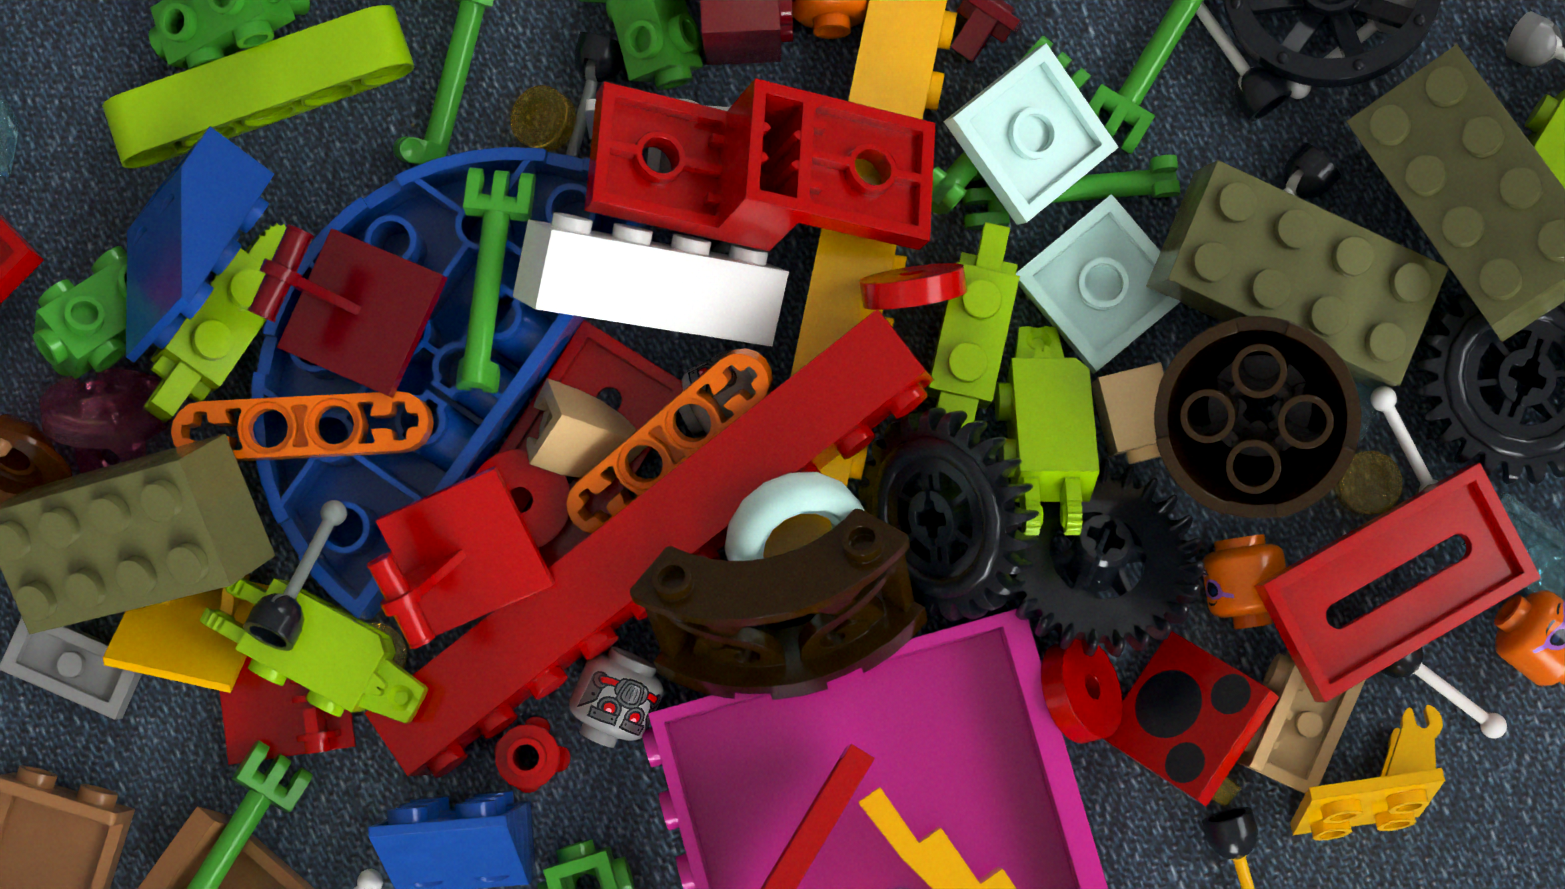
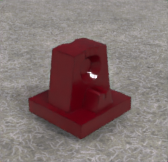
M963 0L957 13L968 21L955 39L951 49L973 63L991 36L1005 43L1012 31L1018 32L1023 22L1013 15L1016 9L1003 0Z

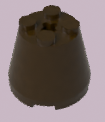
M1246 316L1223 321L1199 333L1177 353L1161 379L1156 396L1154 410L1155 440L1160 456L1170 475L1189 496L1200 504L1223 515L1226 513L1245 518H1281L1302 511L1315 504L1327 495L1344 476L1355 455L1360 435L1361 407L1355 381L1344 360L1325 339L1312 330L1290 320L1277 317ZM1273 394L1276 395L1277 399L1271 405V410L1275 417L1269 422L1260 416L1252 421L1244 416L1243 413L1248 408V402L1244 395L1252 398H1266Z

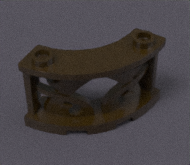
M854 509L832 530L811 543L769 558L746 561L715 560L668 546L630 589L632 601L645 608L662 651L654 660L658 674L692 690L735 699V693L771 694L772 700H778L827 690V682L845 676L859 668L865 673L891 657L910 641L928 621L925 607L916 603L913 597L905 552L910 547L908 535L862 509ZM813 612H819L809 622L788 628L757 630L746 627L777 623Z

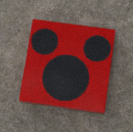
M1171 631L1169 637L1163 640L1122 701V718L1118 729L1113 735L1103 738V740L1207 807L1279 697L1271 689Z

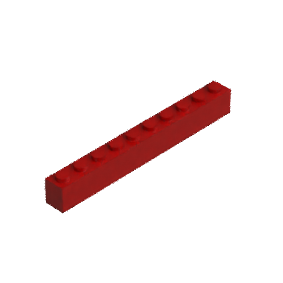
M876 309L550 566L548 569L554 579L553 586L493 611L412 676L429 689L417 714L410 723H403L369 710L364 714L407 776L433 774L435 778H440L446 775L467 758L468 755L464 748L479 736L483 735L485 739H489L509 727L518 717L514 709L532 695L536 700L541 699L560 687L568 679L564 670L583 655L587 660L593 659L610 648L618 640L619 636L615 630L633 616L637 620L648 617L645 608L632 601L630 589L666 547L673 546L700 557L720 560L721 556L717 550L725 545L728 523L745 497L764 482L787 473H821L820 469L841 454L844 459L856 455L873 441L876 435L872 429L889 415L893 414L896 419H899L918 407L928 396L924 388L932 383L934 379L888 320Z

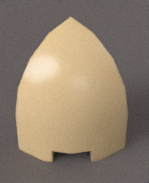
M547 378L534 404V408L544 411L539 428V438H527L526 446L529 464L560 475L582 478L637 429L622 414L600 399L579 389ZM639 445L632 448L628 456L629 463H631L647 447V445ZM609 466L607 468L609 472H614L612 466Z

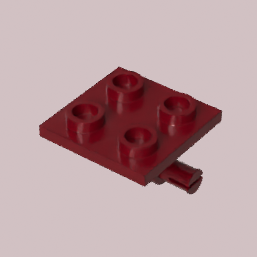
M287 224L272 260L265 258L259 271L264 273L265 276L247 311L275 323V318L290 286L301 291L302 293L277 348L393 398L448 278L331 228L307 280L302 277L303 275L297 273V270L314 236L300 228Z

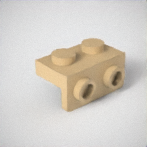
M1287 651L1286 655L1278 653L1266 672L1263 685L1271 689L1279 699L1241 754L1238 764L1303 794H1306L1309 787L1319 786L1365 680L1326 703L1315 702L1289 651Z

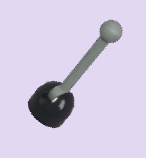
M580 32L575 48V64L579 73L586 79V83L566 151V155L577 158L587 126L585 116L586 100L594 99L598 84L604 81L607 82L617 76L624 64L619 41L588 32Z
M329 500L323 504L320 511L322 522L284 593H274L262 597L250 611L243 627L249 635L259 642L278 650L290 651L293 649L302 632L305 620L302 608L296 598L333 527L342 524L347 516L345 505L338 500Z

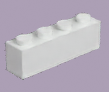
M553 212L551 223L528 219L513 292L514 298L528 306L543 311L773 346L789 271L766 263L768 252L737 244H731L729 255L710 252V241L681 234H673L671 244L651 241L653 231L620 223H614L612 234L592 231V220Z

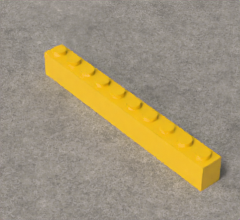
M869 0L848 99L849 102L922 120L925 108L937 111L945 73L933 71L937 48L950 50L957 17L956 12L945 10L947 0ZM856 159L855 168L859 176L871 185H880V174L875 170L873 164L863 159ZM821 228L791 376L875 311L863 307L859 281L864 277L880 272L905 268L907 257L895 254L897 245ZM885 317L893 327L894 318ZM868 446L848 459H844L841 454L820 469V472L841 481L846 487L849 478L861 480ZM815 513L799 514L784 520L773 529L766 540L763 557L769 558L781 555L811 543L832 529L830 520Z

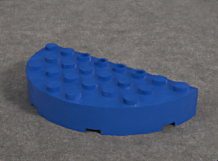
M520 147L472 150L437 158L397 174L395 180L378 188L364 199L360 197L324 227L308 246L297 270V273L303 275L302 277L307 280L331 228L448 278L397 388V391L410 393L424 401L431 410L434 421L433 431L426 444L418 450L407 453L256 461L260 481L277 524L282 526L292 547L299 555L300 561L322 522L320 511L323 504L329 500H338L345 505L347 509L346 519L342 524L333 527L310 571V575L333 599L358 619H373L381 609L380 602L384 599L371 571L366 566L372 559L391 552L376 523L377 518L475 475L563 353L583 320L588 318L537 310L513 297L528 222L509 220L490 358L500 368L499 389L496 394L483 392L479 388H472L471 391L458 390L456 388L459 360L464 357L483 222V217L468 216L463 209L469 168L484 169L485 183L482 194H491L495 170L509 171L510 185L508 196L517 197L518 181L521 173L535 174L536 183L531 220L551 223L553 212L592 220V231L612 234L614 223L650 230L652 228L651 225L584 211L589 158L584 157V159L570 155L550 153L546 149ZM290 286L275 318V323L266 320L262 333L265 335L260 351L257 372H253L251 399L377 392L277 348L302 293ZM405 404L397 406V414L392 418L376 419L370 416L373 405H364L363 407L369 425L365 444L374 443L375 441L371 429H391L397 432L400 441L406 439L408 428L418 426V416L407 413ZM335 407L322 415L318 428L324 441L329 444H339L349 438L353 432L354 422L352 415L347 409ZM278 411L264 412L254 423L253 432L255 439L261 446L266 448L277 446L287 435V421L282 413Z

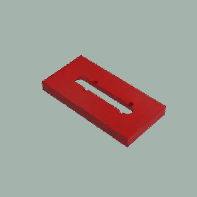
M583 320L546 377V379L549 378L579 389L596 398L605 389L617 390L622 397V402L617 412L622 414L637 430L683 391L681 380ZM545 381L498 453L511 449H527L528 437L539 438V428L544 411L534 408V404ZM647 446L629 463L631 470L636 475L654 449L653 447ZM574 477L569 485L570 490L581 478ZM616 477L609 486L596 495L587 488L585 490L588 492L590 499L584 506L591 514L602 510L609 516L611 514L606 506L625 486ZM514 488L510 491V494L519 512H524L532 500V495L525 488ZM568 517L560 533L549 543L539 547L538 550L549 568L592 533L582 531Z
M1476 463L1458 470L1254 585L1314 701L1326 703L1539 580L1541 577L1481 463ZM1453 535H1458L1465 541L1466 552L1458 562L1446 566L1373 608L1367 614L1357 617L1338 629L1333 628L1328 623L1326 613L1328 608L1335 602Z
M853 744L845 747L760 889H797L873 763L874 757Z

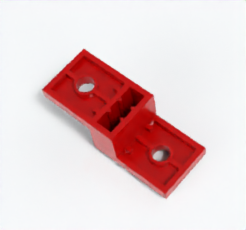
M757 78L750 83L728 111L604 81L596 92L584 211L764 251H770L798 223L920 250L930 241L935 123ZM653 147L665 153L671 164V172L659 173L652 170L643 159V148ZM856 159H863L873 164L875 170L880 174V185H871L859 176L855 168Z

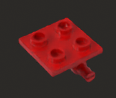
M497 466L380 516L376 520L391 552L372 559L366 566L371 571L384 596V599L380 602L381 608L387 617H395L409 644V649L419 648L432 641L439 634L551 587L554 584V579Z

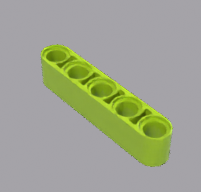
M377 5L122 92L106 100L102 107L122 166L128 169L141 168L186 154L209 126L229 139L398 80L414 69V63L395 8L391 5Z

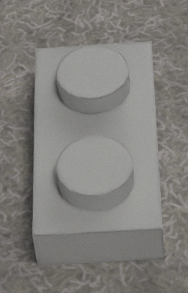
M22 616L0 663L1 671L114 720L123 718L142 673L104 665L103 656L109 645L104 640L69 625L29 635Z

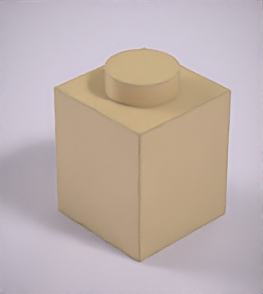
M1161 362L1098 377L1091 383L1109 457L1126 453L1129 464L1161 457L1155 440L1154 426L1156 396L1164 375Z

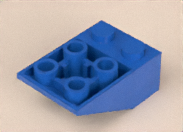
M209 126L155 190L127 230L126 357L132 362H135L152 343L162 350L179 330L185 317L190 320L199 311L214 289L209 284L214 276L210 272L212 271L219 276L242 246L237 241L241 235L237 230L240 229L246 234L269 205V202L260 195L274 176V173L211 126Z
M512 790L474 794V797L466 798L465 802L455 803V807H450L449 796L411 799L410 803L399 804L398 808L387 809V819L368 827L369 839L395 889H481L527 885L536 878L531 800L514 802Z

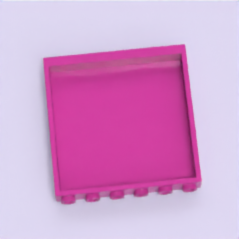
M1017 609L912 638L895 654L873 669L863 673L862 669L859 668L845 676L827 682V690L804 696L772 700L771 694L735 693V699L711 695L648 713L652 727L648 728L642 737L651 767L663 766L669 788L667 791L658 793L666 826L669 831L677 828L680 829L686 853L676 856L677 868L683 889H760L845 747L850 744L855 745L875 759L797 889H932L900 857L858 803L859 800L878 787H881L917 841L936 827H941L977 880L999 866L1003 868L1016 889H1108L1062 732L1053 721L1044 699L1041 684L1042 664L1029 620H1021L1016 617Z

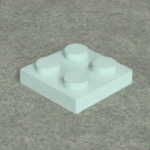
M1047 43L1035 48L943 121L1016 225L1027 223L1119 148Z
M1112 194L1016 273L1017 276H1020L1018 286L1050 324L1057 328L1058 333L1093 374L1181 302L1146 287L1161 251Z

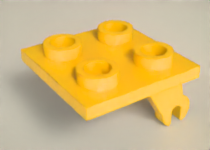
M249 574L243 578L249 580ZM252 582L266 590L269 588V585ZM219 588L125 611L103 656L104 665L231 693L247 655L235 649L238 643L205 626L199 620L208 607L214 610L220 609L232 615L236 621L244 624L254 604L229 594L226 588Z
M1427 705L1423 710L1426 728H1421L1416 724L1412 708L1405 710L1400 720V728H1395L1389 737V749L1379 777L1309 787L1290 822L1292 834L1312 833L1314 840L1323 841L1344 837L1352 832L1351 827L1376 823L1377 830L1393 831L1414 825L1416 823L1415 817H1420L1445 782L1443 769H1436L1435 739L1443 727L1442 717L1437 709Z

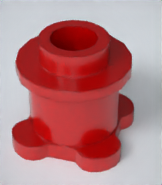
M541 716L531 717L526 720L525 725H519L508 730L498 740L494 748L495 763L500 776L510 785L517 787V789L525 793L538 790L556 772L566 770L571 761L570 751L568 748L558 745L555 737L550 733L551 725L549 721ZM524 744L533 746L538 752L539 760L535 767L525 766L519 758L520 749Z

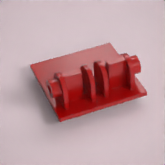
M248 656L231 693L219 691L228 765L242 763L257 740L270 747L264 760L276 758L278 754L287 757L356 747L352 712L345 709L341 717H337L317 708L305 700L310 691L306 687L287 678L283 686H280L250 671L248 666L252 658Z

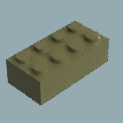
M1458 44L1346 121L1502 342L1565 301V188Z
M1217 160L1194 171L1146 287L1165 296L1177 299L1181 303L1222 322L1246 316H1269L1300 324L1325 339L1337 351L1349 368L1356 383L1369 389H1376L1380 386L1393 387L1401 385L1449 267Z
M226 433L28 488L0 503V568L29 635L228 587L275 556Z

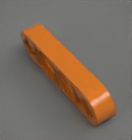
M746 348L735 349L727 353L588 471L568 494L566 505L568 515L573 524L582 531L595 532L765 398L771 389L773 381L772 369L766 358L757 351ZM733 365L737 370L742 371L749 366L757 374L751 383L756 393L751 395L745 389L738 390L723 405L726 409L733 412L731 416L725 417L717 400L704 391L702 387L705 384H709L713 395H716L732 378L731 371L727 367ZM687 404L701 406L710 416L711 427L709 433L701 438L685 436L680 432L676 424L677 410ZM639 445H647L658 451L663 463L660 475L648 479L637 476L629 466L628 456L630 450ZM612 466L615 474L609 472L607 468ZM616 477L625 486L606 506L611 514L609 516L602 510L591 514L584 506L590 499L588 492L585 490L587 488L596 495L609 486ZM628 489L637 495L633 498L630 497Z
M396 391L393 398L380 392L216 400L199 401L182 408L173 420L171 435L175 447L197 442L190 439V429L201 426L202 416L207 415L209 423L218 426H237L242 449L234 450L237 438L227 436L237 462L394 454L415 451L426 444L432 434L434 421L432 412L424 401L410 393ZM405 404L407 413L418 416V426L407 429L406 439L399 441L397 432L387 428L371 429L375 440L374 443L365 444L369 425L363 409L364 405H373L370 416L376 419L395 417L398 411L397 406ZM335 407L345 408L352 415L354 422L353 432L344 442L329 444L320 435L319 421L322 415L329 409ZM241 411L237 426L233 413ZM278 411L282 413L287 421V435L277 446L263 447L254 437V423L264 412Z

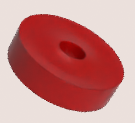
M959 263L905 267L873 274L859 281L863 307L871 310L899 309L933 304L957 298L967 293L964 265Z
M527 449L506 450L489 458L478 469L476 474L497 466L509 492L518 487L527 489L532 495V504L529 509L520 512L537 548L549 543L560 533L569 517L566 502L570 487L566 476L529 464Z
M1076 639L1068 649L1060 648L1058 643L1051 645L1043 657L1041 684L1044 699L1053 721L1067 738L1076 743L1085 744L1110 737L1120 725L1123 702L1120 683L1109 657L1099 645L1094 656L1084 654L1081 641Z

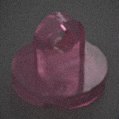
M106 369L102 372H95L96 381H88L81 384L79 378L75 380L72 376L66 377L50 386L39 400L43 432L55 442L75 447L76 460L81 473L111 466L102 457L100 449L112 450L117 454L121 462L147 456L145 441L166 430L173 419L172 417L164 423L142 408L161 380L153 375L139 371Z

